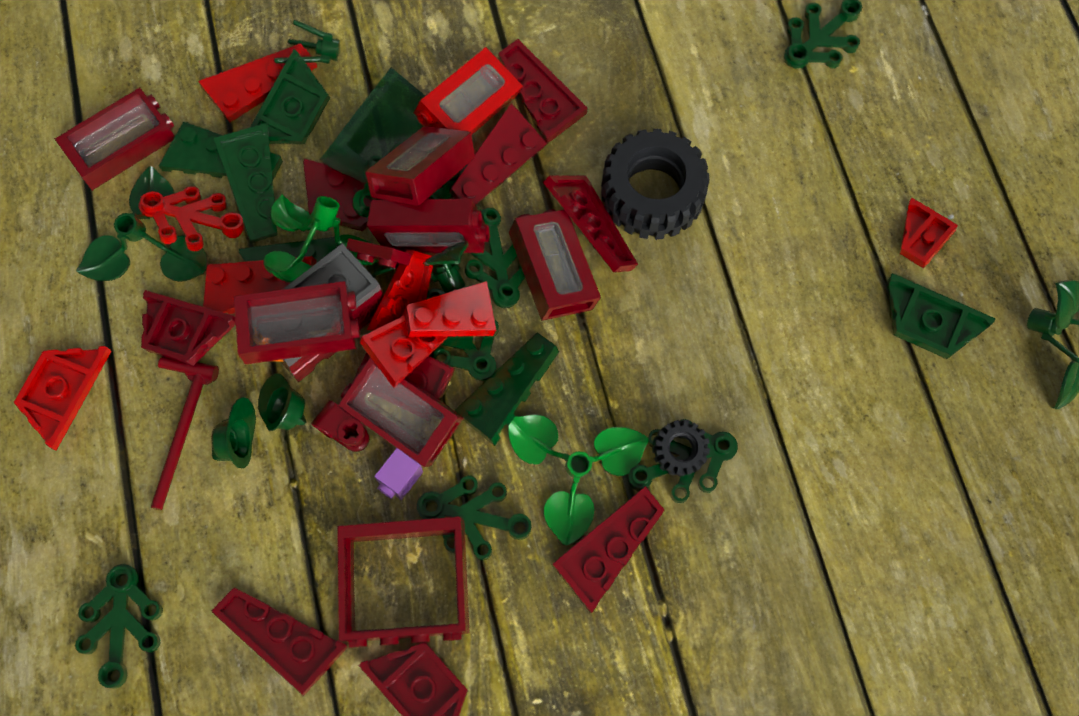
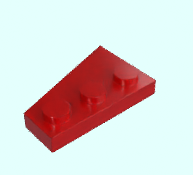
M406 250V253L411 254L409 266L399 264L367 330L374 331L404 316L406 305L426 300L433 265L424 266L423 262L431 257V255L415 250Z
M487 281L406 305L404 311L408 337L494 336L496 332Z

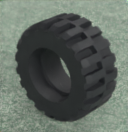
M644 129L637 131V135L634 137L632 134H629L623 138L622 144L618 142L613 146L611 154L607 155L601 184V198L605 202L604 207L609 215H613L612 220L617 226L624 225V231L631 235L633 232L639 233V238L648 239V235L655 236L656 240L664 239L665 234L669 233L670 237H673L680 233L681 228L683 230L688 229L692 225L693 220L697 219L701 213L707 195L710 174L707 172L708 165L704 158L700 159L702 152L696 146L692 148L689 139L684 136L681 139L673 131L663 133L661 132L662 129H653V132H647ZM644 170H658L671 176L678 184L680 191L665 199H651L634 190L629 179L636 173Z

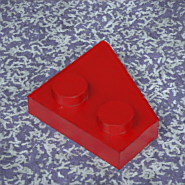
M911 198L907 209L900 254L924 269L956 232L958 225Z

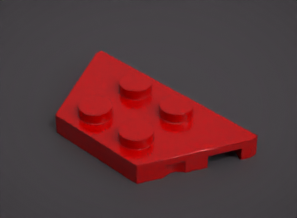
M98 346V349L92 350L70 348L66 351H43L14 400V404L28 418V422L38 431L45 440V444L52 450L57 451L112 352L108 347Z

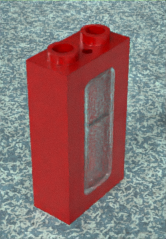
M485 47L422 98L414 114L423 126L471 132L472 136L512 102L523 88V85Z

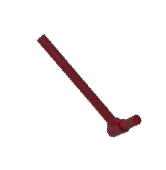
M160 357L158 361L159 368L185 373L192 383L150 508L163 510L203 385H208L217 380L219 374L218 366L200 362L192 366L166 357Z

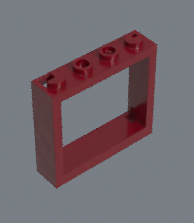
M461 517L337 526L339 641L349 642V648L367 647L368 641L380 640V645H397L400 638H411V643L430 642V636L443 635V641L462 640L461 634H470L465 521ZM454 535L457 624L355 631L354 542Z

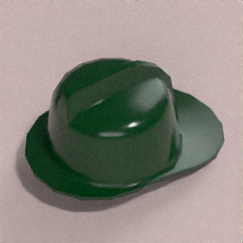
M273 374L264 383L258 399V410L269 431L276 429L291 430L296 425H305L306 419L303 413L305 409L304 397L291 388L283 375Z
M241 397L235 401L229 418L216 425L211 436L212 458L216 461H232L237 468L242 469L247 467L251 460L256 424L255 409L248 398Z

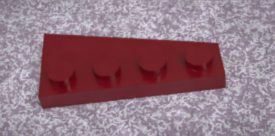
M549 175L543 182L611 270L614 273L632 271L638 263L587 176Z
M646 486L551 564L590 613L597 607L605 592L609 590L615 578L633 556L632 554L665 511Z
M233 588L211 610L220 621L303 697L348 648L346 644L324 635V633L317 629L309 627L295 618L271 608L268 604L236 588Z

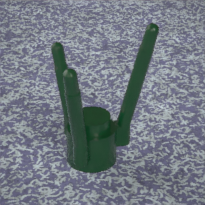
M297 20L293 21L295 26L323 38H318L317 43L294 39L288 40V43L291 45L301 43L306 48L316 49V55H321L302 57L305 63L322 62L329 64L330 60L337 61L340 40L333 39V34L320 31ZM289 57L275 58L274 62L286 63Z

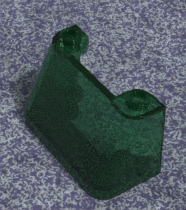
M391 67L319 160L328 167L365 183L366 163L372 156L385 157L395 144H402L423 127L414 111L420 100L426 95Z

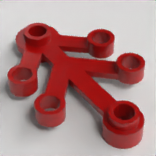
M194 186L187 187L181 192L165 197L158 192H147L142 195L139 202L141 214L154 219L159 229L160 241L164 244H172L177 240L176 229L168 224L165 215L175 217L185 235L186 246L190 251H199L204 246L203 237L200 233L196 232L192 222L220 229L228 238H237L244 230L243 218L237 213H227L221 218L200 213L208 209L215 212L224 211L227 207L226 197L223 194L215 193L209 198L201 200L200 190ZM184 201H185L186 204H188V205H184V206H181V207L174 206L175 204H178V203H181V202H184Z

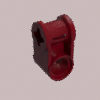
M328 400L311 422L321 433L330 439H334L352 452L362 451L369 444L370 436L363 424L331 400ZM351 433L359 434L356 438L349 437Z

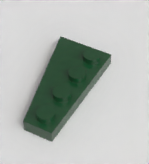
M183 121L159 164L161 171L171 172L172 170L183 171L184 174L191 175L204 173L217 178L226 176L213 139L222 135ZM270 152L272 179L274 180L283 160L281 156Z
M264 123L213 138L238 210L243 218V224L250 243L277 236V226L270 218L271 209L275 201L268 124Z
M537 332L455 411L464 417L463 421L495 446L501 438L499 433L505 425H510L515 417L514 412L521 401L525 402L530 396V388L534 382L541 380L558 355L559 350L557 346Z

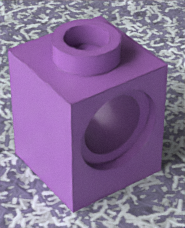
M396 448L374 476L378 484H380L377 489L390 499L395 495L402 501L422 475L423 470L419 463Z

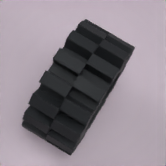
M676 420L659 430L653 440L654 447L652 448V453H655L656 457L654 460L661 465L660 468L663 471H668L670 475L684 476L699 470L706 463V457L710 454V448L707 447V444L710 442L709 438L706 439L704 436L706 432L703 429L697 428L698 424H691L689 420ZM675 437H684L691 443L692 452L687 459L680 460L671 454L670 443Z

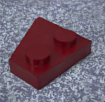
M350 238L346 247L349 251L357 253L356 259L370 263L377 259L379 260L378 264L391 268H396V264L409 266L411 254L394 248Z

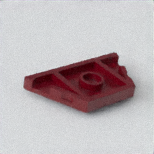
M304 159L303 165L309 214L311 215L318 197H331L340 205L336 218L341 219L339 225L364 231L367 228L368 218L362 217L355 212L352 206V199L356 192L364 189L366 176ZM364 198V204L370 207L371 201Z
M147 290L143 293V299L147 301V313L142 314L144 331L141 338V348L147 352L194 366L236 325L235 316Z
M426 643L418 644L402 651L392 652L370 661H363L358 665L402 716H459L468 694L467 688Z

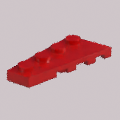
M300 43L198 82L228 122L231 123L265 101L285 63H275V58L289 57L293 49L301 57H309L311 55ZM316 62L306 63L311 71L317 68Z
M404 315L362 336L360 344L392 387L395 388L448 337H408Z

